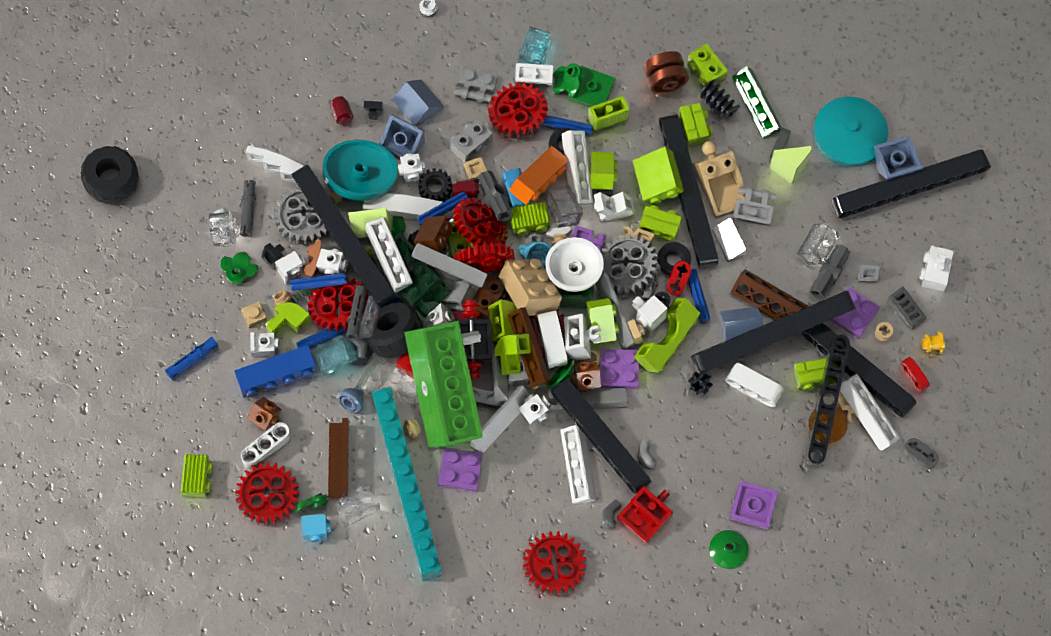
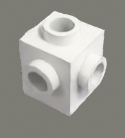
M413 153L400 157L401 164H398V171L400 176L403 175L404 183L418 181L423 171H426L424 160H420L419 154Z
M321 249L316 267L324 275L340 274L347 270L348 260L343 252L338 249Z
M442 303L425 311L426 327L450 323L454 320L452 311Z
M531 394L524 400L525 404L518 408L530 424H534L537 421L542 422L549 417L548 412L551 411L549 408L551 404L544 395L541 397L539 394L535 396Z

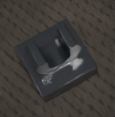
M364 101L363 108L364 110H369V119L377 120V111H383V102Z
M269 243L264 246L261 258L272 269H276L275 262L282 258L283 254L281 252L285 248L281 244L274 247Z

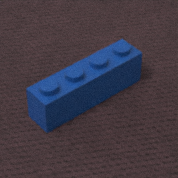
M308 345L234 370L243 397L256 396L260 391H270L283 383L291 384L295 379L301 377L308 378L317 372Z

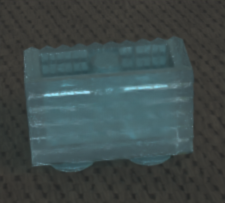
M530 26L518 56V63L544 65L547 58L545 52L550 50L553 41L550 40V32Z
M337 336L332 339L331 343L319 345L314 352H311L318 374L327 376L358 360L353 344L344 336Z

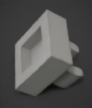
M860 261L859 281H878L879 261Z

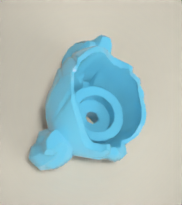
M533 242L529 245H520L518 249L525 259H541V263L546 270V257L553 246L547 242Z

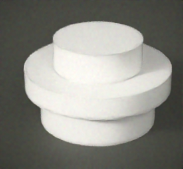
M422 0L419 4V9L424 15H433L438 8L435 0Z

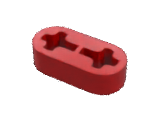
M681 260L673 266L666 283V290L669 294L678 296L683 292L691 273L689 263ZM685 264L687 272H682L681 276L678 277L680 271L677 267H682ZM679 279L677 285L680 289L672 292L670 285L675 284L676 280Z
M911 357L900 362L903 371L919 392L930 386L928 379Z

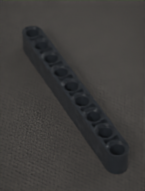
M676 114L659 118V126L664 145L674 153L684 190L678 196L698 267L704 268L718 265L716 247L679 116Z
M980 149L924 167L919 171L838 195L831 200L837 217L841 219L981 174L989 170L991 165L984 150Z
M306 164L293 172L291 175L379 308L395 299L396 296L309 165Z
M849 290L695 353L691 355V359L696 371L700 374L703 370L705 372L850 312L856 309Z

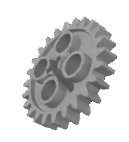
M294 186V192L287 189L288 195L281 194L282 200H277L278 206H274L276 213L273 214V217L276 219L274 223L275 226H278V232L283 231L282 235L284 238L289 235L290 242L295 238L297 244H299L300 240L307 244L308 239L314 243L315 237L321 240V233L327 235V228L315 210L309 207L310 203L301 190H298L296 186ZM293 204L299 205L295 209L290 208V206ZM311 221H318L316 225L309 224ZM292 222H299L297 226L290 225Z
M627 234L626 239L622 235H620L619 241L613 238L614 244L607 242L609 248H602V251L605 253L602 255V274L605 272L608 274L614 291L617 289V292L621 294L624 290L629 295L630 290L636 294L637 288L643 291L644 284L650 286L648 280H655L652 273H658L654 267L659 266V263L655 261L659 257L657 254H654L656 250L654 247H651L652 244L649 241L646 242L644 237L639 240L637 234H635L633 239L630 234ZM622 252V257L617 259V254ZM637 252H642L640 257L634 258ZM621 270L622 274L615 277L616 272ZM641 270L639 275L633 276L635 271Z

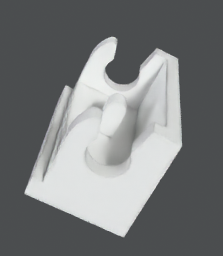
M516 63L515 83H540L552 86V65Z

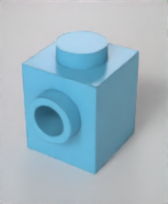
M325 514L301 516L304 541L321 542L323 539H328L327 532H331L330 520H326Z

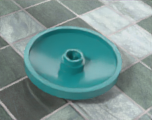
M840 97L828 102L819 111L814 123L813 134L818 149L826 158L839 165L857 167L868 164L876 159L874 146L887 142L888 125L882 112L869 101L858 97Z
M348 140L335 145L327 152L323 160L322 174L329 188L338 195L352 200L366 201L382 197L394 187L398 175V165L392 153L382 145L368 140Z

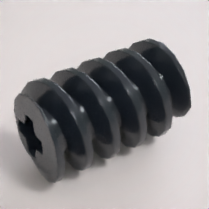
M713 79L702 88L699 96L704 99L706 104H709L711 109H714L716 115L719 114L721 120H724L735 114L740 106L736 105L733 107L735 100L728 101L730 95L723 96L726 90L722 89L719 91L718 89L721 85L717 84L714 86L716 80Z

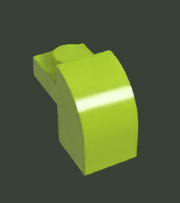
M286 302L279 304L274 308L276 317L273 316L267 322V333H274V336H276L287 325L298 334L311 321L310 314L295 303Z
M529 334L507 335L497 342L495 356L501 357L502 375L521 373L519 354L531 353Z

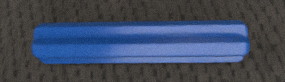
M549 115L544 118V124L539 123L540 125L558 129L570 128L575 131H585L587 135H591L593 131L591 124Z
M461 192L418 216L419 224L422 226L426 217L443 216L452 211L463 199L466 200L468 196L465 192Z
M691 269L688 282L696 309L701 313L699 319L701 323L710 321V314L696 269Z
M345 273L291 279L290 288L292 291L344 285L347 283Z

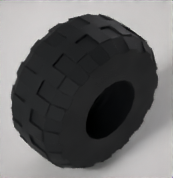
M104 146L97 148L88 154L81 166L80 173L83 186L87 193L99 202L110 204L120 202L128 198L136 189L139 179L137 165L133 157L126 150L119 147ZM115 169L120 171L117 177L112 180L100 178L106 170Z
M391 303L381 307L368 319L364 331L365 339L368 341V345L378 356L384 358L400 357L408 353L404 332L421 329L423 324L413 307L403 303Z

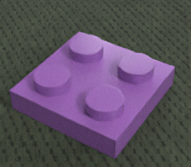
M847 287L845 291L849 290L856 309L830 320L859 339L880 307L855 290Z
M600 349L601 387L599 388L638 389L639 362L634 358L638 350Z
M444 447L438 487L477 492L483 452Z
M740 481L730 519L768 530L778 491Z

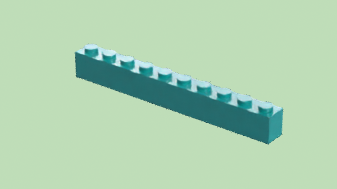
M391 387L372 391V400L422 581L442 576L441 566Z

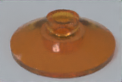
M836 407L829 443L839 441L847 431V418L838 407ZM815 410L811 413L809 418L810 431L812 427ZM819 415L821 423L828 422L825 415ZM815 434V439L820 442L824 441L821 434Z

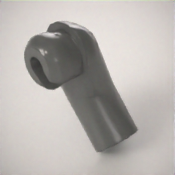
M359 332L357 340L349 341L358 347L357 358L366 359L368 341Z
M616 499L602 512V522L610 529L616 525L614 513L622 507Z

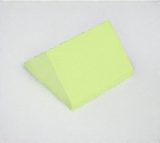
M811 146L774 150L770 169L792 184L806 167L812 150Z
M386 208L348 213L352 231L357 238L368 237L365 230L366 223L384 217L392 233L393 215Z

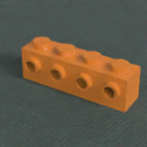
M551 145L515 180L509 191L526 205L531 200L535 201L541 192L544 193L549 185L556 181L558 175L561 176L567 169L565 165L569 159Z

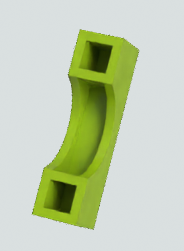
M675 298L667 310L668 331L665 338L657 344L643 343L634 358L648 372L659 373L666 366L669 357L676 352L679 343L686 338V333L696 324L697 318L701 313L686 298Z

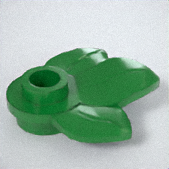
M571 63L567 67L561 66L557 68L553 73V77L556 79L553 84V92L558 94L567 90L568 94L574 97L580 88L581 67L576 63Z
M239 252L233 258L224 256L221 260L222 271L226 273L228 281L235 285L242 283L246 277L254 276L258 270V265L250 264V258L246 252Z
M319 493L297 504L298 508L295 512L311 505L313 509L321 507L328 503L326 499L328 496Z

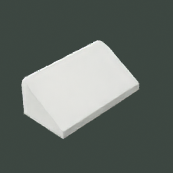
M731 218L712 228L727 261L745 255L746 247Z

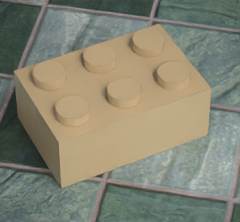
M506 259L499 278L516 308L526 307L529 316L556 311L562 297L548 277L540 259Z

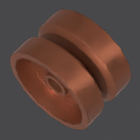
M663 52L651 57L644 63L643 70L648 78V84L652 93H670L680 89L689 81V75L686 68L683 67L684 61L679 52Z

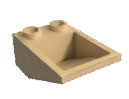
M707 141L703 144L702 151L709 158L692 164L715 217L733 211L736 199L744 200L745 195L738 194L739 186L744 187L733 151H725L716 155V144L712 141ZM708 166L712 169L711 173L707 171Z

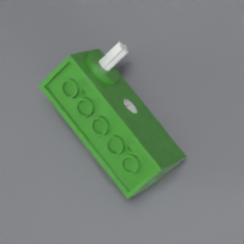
M459 321L404 332L428 447L450 446L483 438L464 345L481 342L479 331L461 334Z

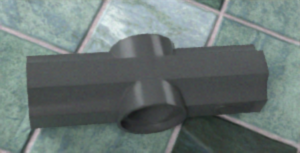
M492 171L481 172L478 179L485 193L483 201L493 209L498 221L504 222L509 220L513 214L505 198L507 196L506 189L498 184Z
M836 244L828 260L824 261L818 272V277L809 291L814 297L824 299L832 284H835L842 272V267L851 253L844 245Z

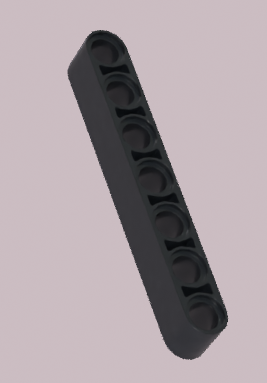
M824 323L802 331L804 339L827 357L829 345L837 334ZM841 341L835 342L837 348L844 349V344ZM850 345L844 372L850 377L858 374L873 396L896 415L904 418L917 404L914 397ZM834 359V363L840 367L839 361Z
M837 335L829 345L805 454V461L811 467L820 465L826 457L850 347V340L845 335ZM841 341L844 344V349L837 348L835 342ZM831 360H838L840 363V367H834L831 363ZM833 378L836 381V386H830L827 379ZM824 396H828L831 398V405H827L824 403ZM819 415H825L828 422L826 424L821 423ZM815 434H821L824 441H816ZM812 452H816L819 455V461L812 460Z
M565 378L550 390L555 400L635 495L643 486L647 487L651 483V479L568 379Z

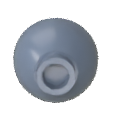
M359 387L344 389L338 394L339 403L347 411L358 413L363 406L364 392Z

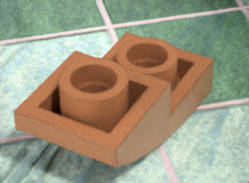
M319 239L314 244L312 243L307 250L309 262L304 269L306 278L315 277L318 274L319 270L316 264L322 249L321 240Z

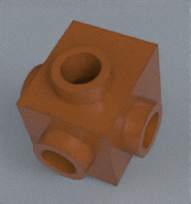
M581 362L578 365H574L571 379L572 384H576L578 391H590L593 388L601 387L600 371L597 362Z
M262 397L254 402L247 418L255 423L258 428L266 431L279 423V415L282 409L273 401Z

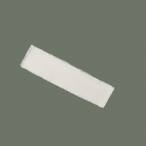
M247 146L246 154L248 160L263 162L264 170L280 172L281 180L295 182L291 174L303 167V165L272 151Z
M387 193L382 197L364 201L363 210L386 208L393 216H403L407 220H417L418 216L443 202Z

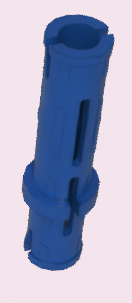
M211 336L201 345L193 347L194 350L164 371L173 380L200 359H205V356L218 348L219 345Z

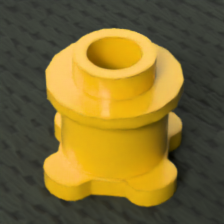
M938 331V335L929 336V334H925V337L922 338L923 350H926L927 353L935 350L943 353L945 343L942 331Z

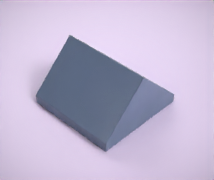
M422 80L406 81L392 99V102L407 120L415 126H418L444 108V105Z
M391 114L379 144L399 158L409 153L417 154L425 142V133L423 129Z
M909 136L874 146L877 171L887 180L923 169Z
M758 307L719 312L725 341L763 325V317Z

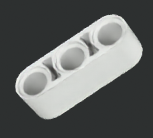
M551 311L537 314L548 368L567 365L568 361L557 312Z
M740 363L734 364L726 378V382L732 387L770 407L776 406L784 392V388L778 383Z
M277 423L248 445L241 453L244 467L252 470L251 466L253 465L257 468L260 462H265L285 446L291 438L289 427L285 423ZM279 431L286 432L283 437H278L276 434ZM264 443L271 444L268 449L261 448ZM247 456H255L253 461H246Z

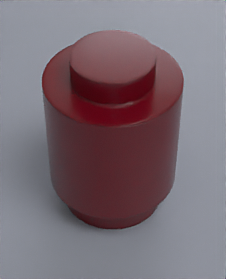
M343 96L332 99L330 108L336 123L341 125L349 124L354 115L348 100Z
M474 179L456 181L455 184H452L453 196L465 192L468 198H476V194L480 193L479 184L474 182Z

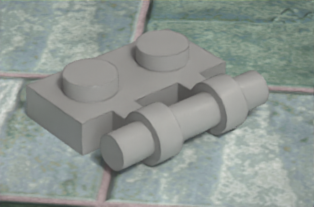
M462 66L457 86H462L463 89L456 88L454 95L461 96L463 99H476L477 102L481 103L483 101L491 102L492 95H488L486 92L494 93L498 74ZM470 88H471V89L480 90V91H479V92L470 91Z
M739 186L738 194H743L745 197L744 200L736 199L733 218L770 225L774 206L767 205V201H775L776 193H771L765 189L763 191L756 190L750 186ZM751 196L761 198V203L751 202Z

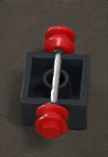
M466 300L465 304L461 305L465 307V312L461 313V315L466 317L467 320H452L451 322L459 321L461 334L479 331V334H481V342L464 345L466 359L471 361L467 362L470 378L478 379L479 375L483 373L479 372V367L482 364L477 360L492 359L491 319L475 320L473 317H478L481 314L477 311V307L480 304H477L476 300Z

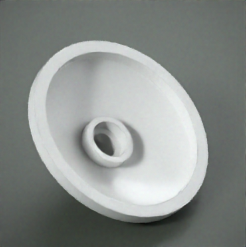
M577 237L566 238L557 242L548 252L546 272L550 280L557 287L571 292L583 291L592 287L600 279L603 272V257L599 249L592 242ZM576 268L578 271L573 272L571 269Z

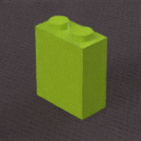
M666 146L632 160L644 202L649 205H658L663 200L675 198L679 193L684 192L674 153Z

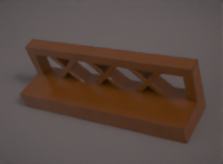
M746 269L740 273L731 290L732 294L754 307H758V309L775 319L782 318L781 315L786 316L787 313H794L808 307L805 303ZM741 282L748 286L749 293L743 294L737 290ZM754 294H763L766 302H757ZM770 304H780L782 312L776 313L772 311Z
M521 307L508 314V318L514 335L529 334L531 353L521 354L531 387L549 385L551 381L526 307Z
M342 418V423H329L328 500H348V418Z

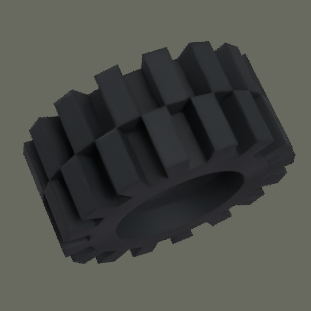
M432 168V172L429 169L426 170V174L423 172L421 177H419V195H421V198L447 201V198H450L452 193L450 175L448 176L446 171L442 173V169L436 171V168ZM432 181H438L443 187L438 192H432L428 189V185Z

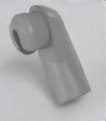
M642 440L637 456L638 460L644 467L652 469L656 466V460L648 452L651 443Z

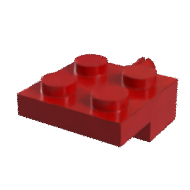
M643 486L631 499L630 503L618 514L617 519L647 544L673 515V511L663 503L670 494L664 489L656 497Z

